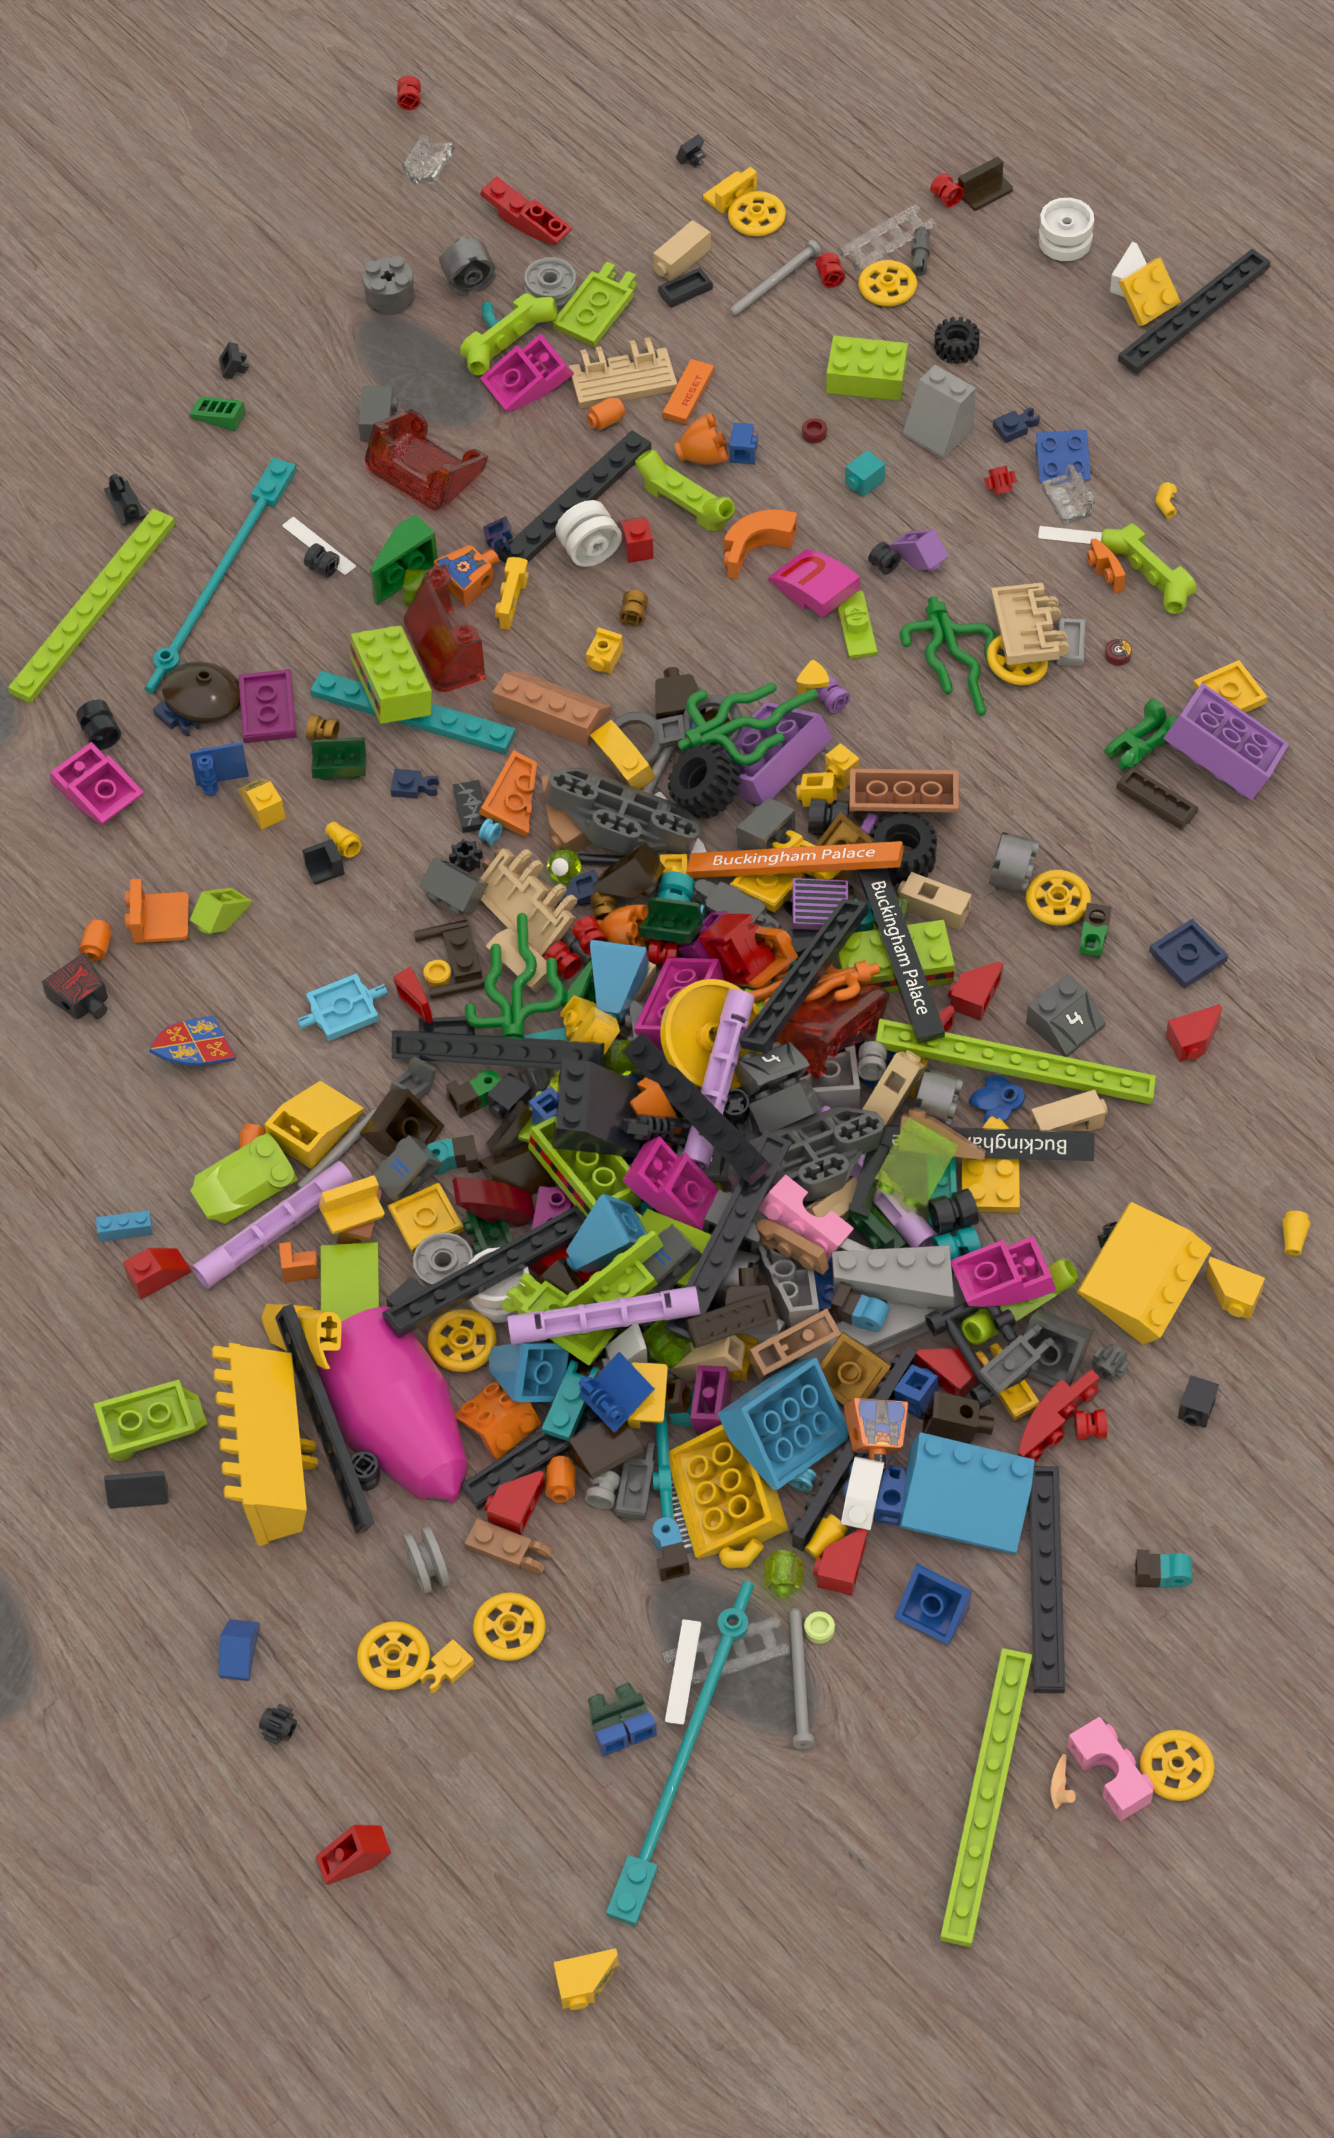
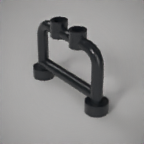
M964 1302L942 1314L938 1310L926 1314L925 1321L931 1333L937 1336L945 1331L948 1332L979 1384L969 1388L971 1399L977 1400L980 1403L979 1409L990 1405L991 1397L995 1395L976 1375L983 1367L954 1320L976 1309H985L992 1317L996 1330L1002 1333L1008 1346L1020 1336H1017L1012 1329V1326L1016 1325L1012 1312L1009 1309L1002 1312L999 1306H968L967 1302ZM1031 1367L1003 1391L1025 1380L1031 1371Z

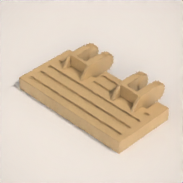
M648 337L644 338L646 353L639 354L635 340L629 341V349L633 362L630 363L628 355L607 358V365L601 346L595 348V356L598 360L596 363H590L586 349L580 350L584 372H581L579 364L569 366L574 373L571 376L579 409L592 407L608 398L613 399L617 397L620 401L674 392L677 381L667 348L656 349L655 357L651 339Z
M1043 582L991 588V598L1007 665L1060 659V656H1066L1070 652L1069 643L1066 642L1067 634L1065 631L1053 630V622L1061 618V611L1056 597L1045 596Z
M502 848L480 878L488 883L481 901L507 928L510 927L516 933L517 915L525 913L528 917L529 945L544 958L548 949L561 940L576 920L570 912L577 903V898L574 895H569L555 909L563 895H565L566 887L563 884L556 885L548 894L549 890L536 878L539 872L542 871L543 864L539 860H535L521 875L531 860L532 853L525 849L515 858L509 849Z

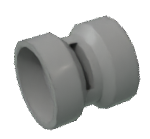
M869 1041L860 1046L858 1074L861 1078L877 1081L883 1076L886 1071L887 1048L882 1043Z
M609 1470L594 1479L590 1477L592 1485L591 1488L587 1489L585 1501L595 1508L611 1509L614 1506L616 1497L613 1493L619 1488L621 1480L619 1475Z

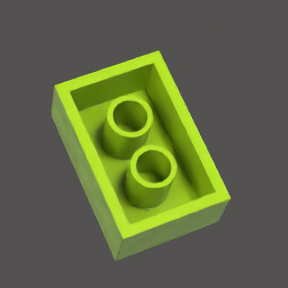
M833 335L827 368L826 393L901 401L907 367L908 343Z

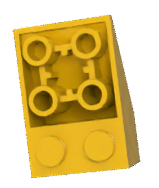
M319 1081L283 1103L264 1126L266 1133L268 1132L274 1138L283 1152L312 1170L365 1109L324 1082Z

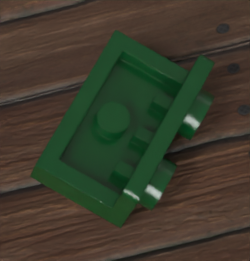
M365 738L312 740V778L330 780L334 777L355 779L360 776H366Z
M650 897L647 901L649 914L638 927L639 937L650 938L654 941L665 940L678 944H691L703 927L701 906L695 902Z
M873 1205L868 1217L849 1210V1224L855 1231L860 1233L871 1249L904 1248L906 1246L904 1238Z
M466 1210L467 1218L462 1220L467 1235L472 1234L475 1242H472V1247L475 1255L486 1249L502 1247L513 1241L505 1220L500 1218L491 1223Z

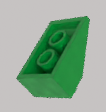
M416 514L407 520H403L394 528L370 568L374 602L377 605L434 569V561L438 559L435 532Z

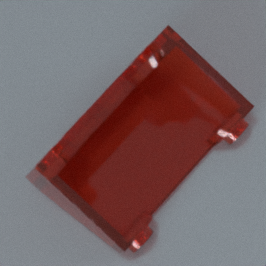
M413 409L374 423L365 455L366 467L372 474L432 511H438L446 507L486 467L488 456L479 450H468L464 453L461 460L426 438L428 432L427 421Z
M446 564L433 567L425 573L404 615L405 629L432 687L439 692H449L486 679L482 640L475 627L467 624L452 627L447 617V613H454V608L449 590L451 577Z
M860 984V992L855 997L844 1001L835 1000L834 994L836 991L848 988L847 985L832 989L819 999L803 1002L774 1043L780 1042L781 1045L791 1042L807 1059L810 1066L806 1071L820 1078L827 1071V1067H825L827 1058L829 1056L833 1058L837 1056L840 1044L861 1028L871 1036L877 1032L879 1019H883L890 994L888 991L879 986Z

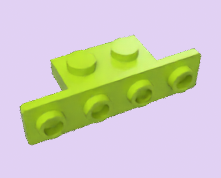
M654 1230L641 1236L631 1248L624 1253L618 1254L612 1263L602 1271L594 1273L583 1286L570 1292L561 1303L563 1308L574 1307L580 1304H592L594 1301L599 1303L618 1300L624 1297L630 1298L645 1295L658 1283L642 1263L664 1246Z

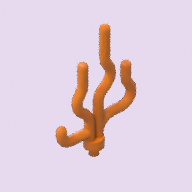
M864 960L854 963V967L846 969H836L831 963L825 971V975L820 978L804 1002L819 999L832 989L847 985L848 988L836 991L834 994L835 1000L844 1001L855 997L860 992L861 984L871 982V976L880 974L878 963L868 965ZM790 970L775 975L774 983L748 992L755 997L754 1002L765 999L763 1003L765 1005Z

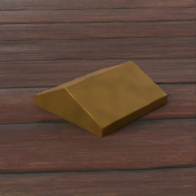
M840 812L815 846L875 843V841L864 829ZM841 870L833 878L835 880H847L854 870Z
M844 1332L841 1333L819 1363L834 1398L843 1405H846L854 1398L868 1399L891 1367L889 1363L868 1346Z

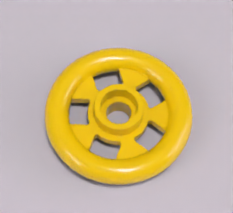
M751 191L738 196L733 200L728 209V219L732 227L744 235L753 237L766 236L775 232L782 226L786 217V210L782 201L773 194L763 191ZM754 201H763L764 204L753 203V202H754ZM742 205L746 206L745 212L739 211ZM775 208L776 213L769 214L768 209ZM746 218L750 224L746 225L741 221ZM768 220L769 224L764 226L760 225L764 221Z
M882 260L870 264L861 272L858 286L863 297L869 302L879 306L891 307L905 303L914 295L917 289V278L907 265L894 260ZM888 270L896 271L897 274L889 273V272H887V271H888ZM874 273H877L879 276L875 280L871 278ZM900 280H907V286H900ZM876 286L879 292L874 293L870 288ZM895 291L898 292V295L896 296H888V294L894 293Z
M1001 636L996 637L988 646L987 661L990 668L1000 679L1010 684H1034L1042 679L1047 672L1048 660L1007 665L1006 658L997 654L999 648L1003 649ZM1006 664L1007 668L1013 672H1009L1003 666ZM1030 667L1033 672L1026 675L1023 670Z
M1050 870L1037 875L1029 883L1025 900L1029 911L1035 918L1049 925L1064 926L1077 922L1085 915L1087 903H1091V893L1084 880L1076 874L1065 870ZM1049 882L1052 886L1047 891H1044L1041 886ZM1063 882H1067L1073 885L1074 887L1069 891V889L1062 884ZM1072 898L1080 899L1078 907L1070 905ZM1044 899L1047 906L1041 908L1037 900ZM1053 910H1065L1066 914L1054 915Z
M457 1309L443 1314L433 1323L427 1337L428 1351L433 1360L444 1369L453 1372H469L483 1366L489 1360L491 1347L497 1344L496 1330L491 1321L479 1312L470 1309ZM463 1321L473 1322V1323H474L473 1329H469L468 1327L461 1326V1325H462V1322H463ZM446 1326L453 1329L447 1338L441 1335ZM477 1335H485V1345H476ZM462 1339L467 1341L465 1344H458L457 1342ZM447 1345L453 1352L448 1357L441 1351ZM471 1351L475 1355V1357L468 1360H462L461 1355L468 1354Z
M513 1592L501 1593L486 1600L476 1612L473 1621V1634L478 1646L487 1655L503 1661L519 1660L535 1651L543 1640L546 1628L545 1617L538 1604L523 1594ZM513 1605L524 1608L521 1616L510 1612ZM497 1609L502 1614L493 1622L488 1616L493 1610ZM524 1623H533L532 1634L523 1633ZM513 1625L515 1628L512 1631H506L504 1627ZM491 1630H494L499 1638L494 1642H491L486 1635ZM519 1640V1647L507 1648L506 1642Z
M399 1621L385 1622L372 1628L361 1640L357 1652L358 1667L364 1678L372 1685L385 1690H399L411 1686L426 1671L430 1660V1648L425 1636L411 1624ZM402 1635L412 1640L408 1647L398 1641ZM382 1636H386L389 1641L379 1648L375 1642ZM391 1654L399 1655V1658L396 1660L388 1659ZM410 1654L418 1656L414 1667L406 1665ZM378 1656L381 1666L372 1668L369 1658ZM400 1670V1677L389 1678L387 1677V1671Z
M1168 1730L1155 1735L1146 1743L1140 1756L1141 1774L1144 1773L1149 1777L1154 1787V1793L1168 1800L1186 1801L1199 1796L1208 1788L1214 1776L1215 1764L1209 1747L1198 1736L1187 1731ZM1175 1742L1177 1749L1166 1753L1163 1745ZM1191 1747L1200 1756L1195 1761H1192L1190 1755L1185 1752ZM1153 1759H1162V1771H1153ZM1179 1760L1183 1763V1766L1177 1768L1173 1766L1172 1762ZM1192 1769L1201 1774L1195 1783L1187 1779ZM1166 1778L1180 1781L1178 1788L1165 1785Z

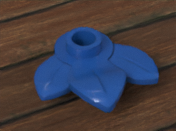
M992 1075L985 1077L986 1087L976 1090L969 1099V1103L972 1106L986 1111L984 1124L991 1116L996 1119L1001 1118L1003 1122H1006L1012 1111H1017L1023 1106L1025 1093L1019 1085L1010 1084L1005 1077ZM1010 1094H1015L1011 1099L1006 1098Z

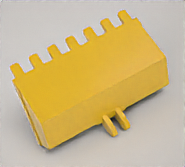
M229 1343V1348L214 1346L212 1348V1357L230 1362L231 1371L215 1369L213 1372L214 1380L232 1385L233 1394L217 1392L215 1395L216 1403L234 1408L235 1417L220 1415L217 1418L218 1426L230 1431H236L237 1440L222 1438L219 1441L220 1449L227 1453L237 1454L239 1463L223 1462L221 1465L222 1473L240 1478L241 1487L226 1485L223 1488L224 1497L242 1502L257 1545H267L269 1541L302 1532L307 1512L303 1469L313 1470L318 1466V1460L316 1457L301 1455V1453L316 1451V1442L314 1440L302 1439L299 1435L292 1353L241 1346L235 1343Z

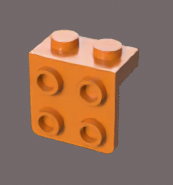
M130 879V890L125 892L126 906L130 907V913H125L126 930L131 929L133 942L186 940L189 936L188 894L186 892L145 894L142 879Z
M758 926L755 932V942H765L766 945L764 947L769 946L776 960L748 984H732L761 989L770 984V979L775 975L789 969L790 963L798 958L792 946L790 935L782 929Z
M498 1381L488 1384L481 1393L471 1401L463 1404L461 1409L455 1413L459 1423L480 1435L489 1454L496 1460L542 1424L530 1402L513 1401Z

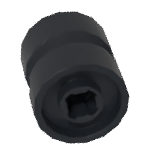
M91 700L77 710L76 718L81 729L84 731L88 744L92 742L99 750H104L118 742L121 737V730L113 718L108 704L104 700Z
M811 798L808 833L824 834L840 812L849 817V801L834 800L832 804H829L826 799Z
M968 1188L951 1193L950 1198L942 1195L928 1200L929 1216L938 1235L955 1231L957 1225L960 1228H966L979 1223L977 1205Z

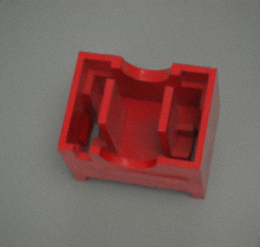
M725 914L698 937L709 958L719 959L726 982L748 984L776 960L769 946L764 947L766 945L765 942H755V932L758 926L755 923H750L753 920L751 914Z

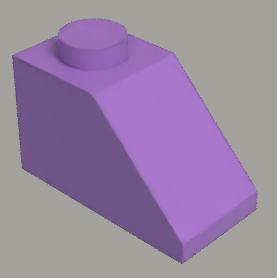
M934 529L908 531L889 545L893 551H897L901 558L916 571L928 570V572L939 568L942 565L941 561L948 557Z

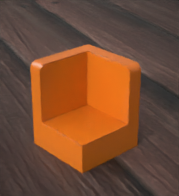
M291 1242L279 1243L284 1282L319 1278L315 1251L293 1253Z

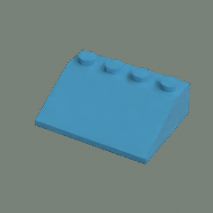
M816 1357L791 1362L717 1413L729 1440L773 1490L780 1489L848 1440V1427Z
M920 1432L909 1449L900 1528L1015 1555L1031 1492L1035 1460Z

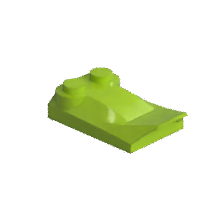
M267 1132L195 1175L194 1184L190 1192L207 1219L217 1220L226 1225L295 1184L298 1179L278 1143Z
M179 1379L94 1403V1410L106 1451L110 1459L117 1461H126L136 1451L195 1433L201 1427L207 1425L198 1395L184 1388Z

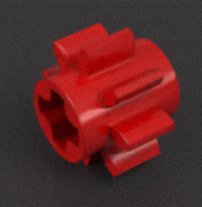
M1007 465L988 470L989 477L984 478L986 490L993 489L994 495L1013 490L1011 484L1017 483L1015 470L1008 472Z

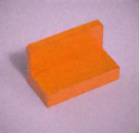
M645 1077L637 1083L642 1093L630 1102L637 1117L639 1114L677 1117L657 1082ZM675 1127L674 1134L679 1133L684 1128Z

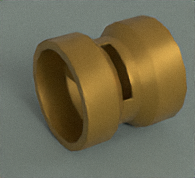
M628 590L625 592L622 599L623 606L619 613L620 621L625 625L633 627L642 625L646 616L644 610H646L649 602L648 596L638 590Z
M312 714L307 723L306 739L310 741L316 739H337L340 729L339 720L333 718L326 720L320 715Z
M601 892L593 893L590 897L591 908L594 910L592 916L596 920H603L609 913L617 909V896Z

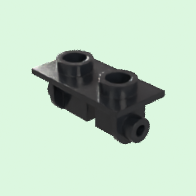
M118 474L111 475L109 477V487L104 488V491L122 525L146 517L128 480L124 481L122 476Z

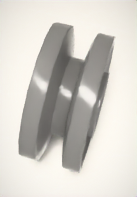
M545 257L534 261L525 271V293H530L536 298L551 296L556 302L557 310L563 309L576 292V273L573 267L565 260L556 257Z
M448 1232L436 1233L425 1238L416 1247L413 1255V1266L417 1282L426 1289L467 1266L473 1259V1252L467 1241L459 1235ZM443 1263H449L446 1267H439Z
M429 1525L421 1528V1543L417 1544L410 1532L402 1535L412 1570L423 1594L432 1591L430 1577L435 1576L442 1587L450 1585L442 1553Z

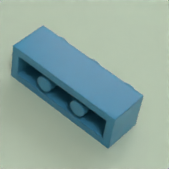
M150 1210L96 1217L99 1241L153 1235Z

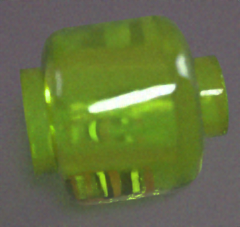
M778 1550L772 1552L771 1556L765 1559L764 1586L774 1591L775 1596L790 1597L793 1591L799 1590L802 1587L803 1562L799 1557L795 1556V1552Z

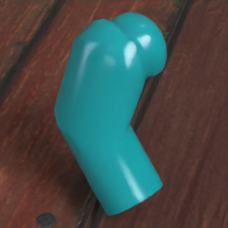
M485 302L482 304V317L490 329L503 318L495 319L492 303Z

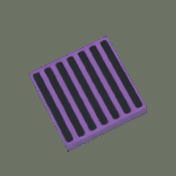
M793 878L792 929L820 930L841 900L848 899V881Z

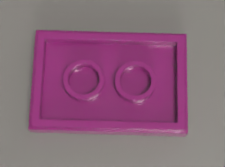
M291 669L238 675L244 743L296 738Z

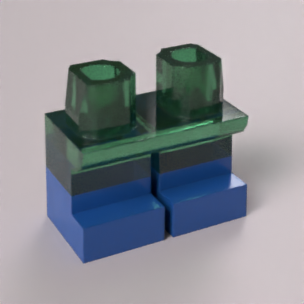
M625 1683L614 1689L618 1701L612 1704H607L603 1694H598L588 1699L590 1725L602 1757L627 1748L628 1739L632 1746L657 1736L656 1722L652 1714L649 1713L641 1692L636 1694L630 1683Z

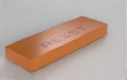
M694 359L690 360L663 410V418L687 424L714 373V365Z

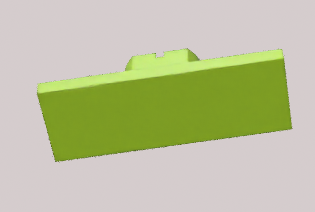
M858 591L837 607L849 659L878 654L863 591Z

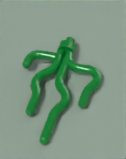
M932 596L928 599L929 605L925 609L928 620L905 624L900 631L901 644L904 647H910L912 644L911 633L932 630L933 639L925 650V659L928 665L937 672L943 692L950 694L953 691L948 671L945 665L935 656L945 637L951 655L968 665L970 669L967 678L968 688L976 713L982 716L986 713V706L978 684L981 673L980 665L973 656L959 648L955 634L981 633L985 635L987 640L984 646V654L987 661V649L996 638V633L990 626L984 623H954L949 618L945 603L939 601L938 597Z
M771 682L749 693H734L727 696L720 704L716 717L707 722L696 706L699 702L705 700L708 694L705 690H699L689 696L686 702L687 712L696 727L684 732L685 738L677 742L678 747L681 751H684L688 748L694 749L699 744L703 746L704 744L717 743L725 749L735 763L747 766L755 764L762 759L767 750L784 741L785 737L782 733H776L764 739L748 755L741 754L734 743L725 735L742 727L756 730L773 728L786 713L816 699L818 692L815 689H810L782 703L766 719L742 716L724 724L733 705L749 704L774 693L777 689L776 684Z
M519 913L517 915L518 950L520 956L526 962V968L513 982L511 991L512 1008L508 999L499 993L495 987L502 970L501 946L495 943L490 948L491 970L485 978L484 988L486 995L491 1001L500 1007L501 1016L479 1018L476 1016L475 1005L469 1003L465 1006L466 1021L474 1028L502 1027V1036L524 1038V1021L531 1014L558 1009L565 1000L566 990L564 984L558 978L556 959L548 958L546 961L547 979L555 991L554 998L549 1001L534 1002L523 1006L522 990L536 973L537 961L529 949L528 917L525 913Z

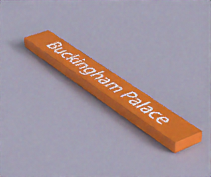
M902 841L691 853L686 873L694 879L897 868L901 865L904 847Z

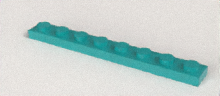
M320 671L310 690L311 697L376 716L361 682ZM432 703L431 715L395 721L505 755L516 735L515 728Z

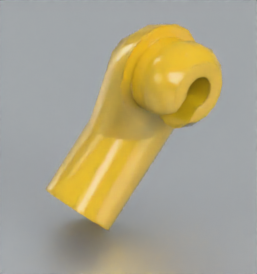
M1165 482L1159 486L1155 498L1156 505L1167 519L1172 518L1177 513V510L1170 502V499L1174 497L1173 493H1177V488L1170 482Z
M752 1538L742 1551H734L729 1547L723 1548L719 1553V1559L721 1564L728 1569L746 1568L763 1550L764 1546L757 1539Z

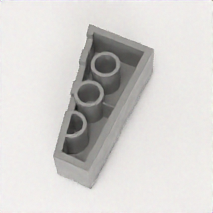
M855 1045L846 1047L845 1052L833 1054L831 1051L821 1054V1058L808 1061L810 1066L797 1082L806 1079L821 1098L824 1106H829L831 1109L834 1107L860 1109V1083ZM781 1087L772 1090L771 1093L780 1090ZM755 1097L749 1099V1104L756 1100ZM749 1107V1116H753L752 1111Z
M759 1241L757 1255H760V1260L757 1261V1264L766 1283L769 1285L788 1329L819 1313L814 1270H807L796 1259L783 1256L777 1248L769 1250Z
M949 1246L832 1251L833 1294L836 1293L840 1283L844 1282L851 1285L853 1291L868 1297L887 1300L889 1304L898 1305L901 1302L916 1305V1308L928 1310V1307L942 1309V1312L953 1308L954 1293Z

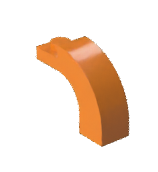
M775 509L763 510L749 514L737 521L724 538V566L727 567V577L738 579L745 557L750 551L759 546L775 545L791 549L797 532L798 513Z

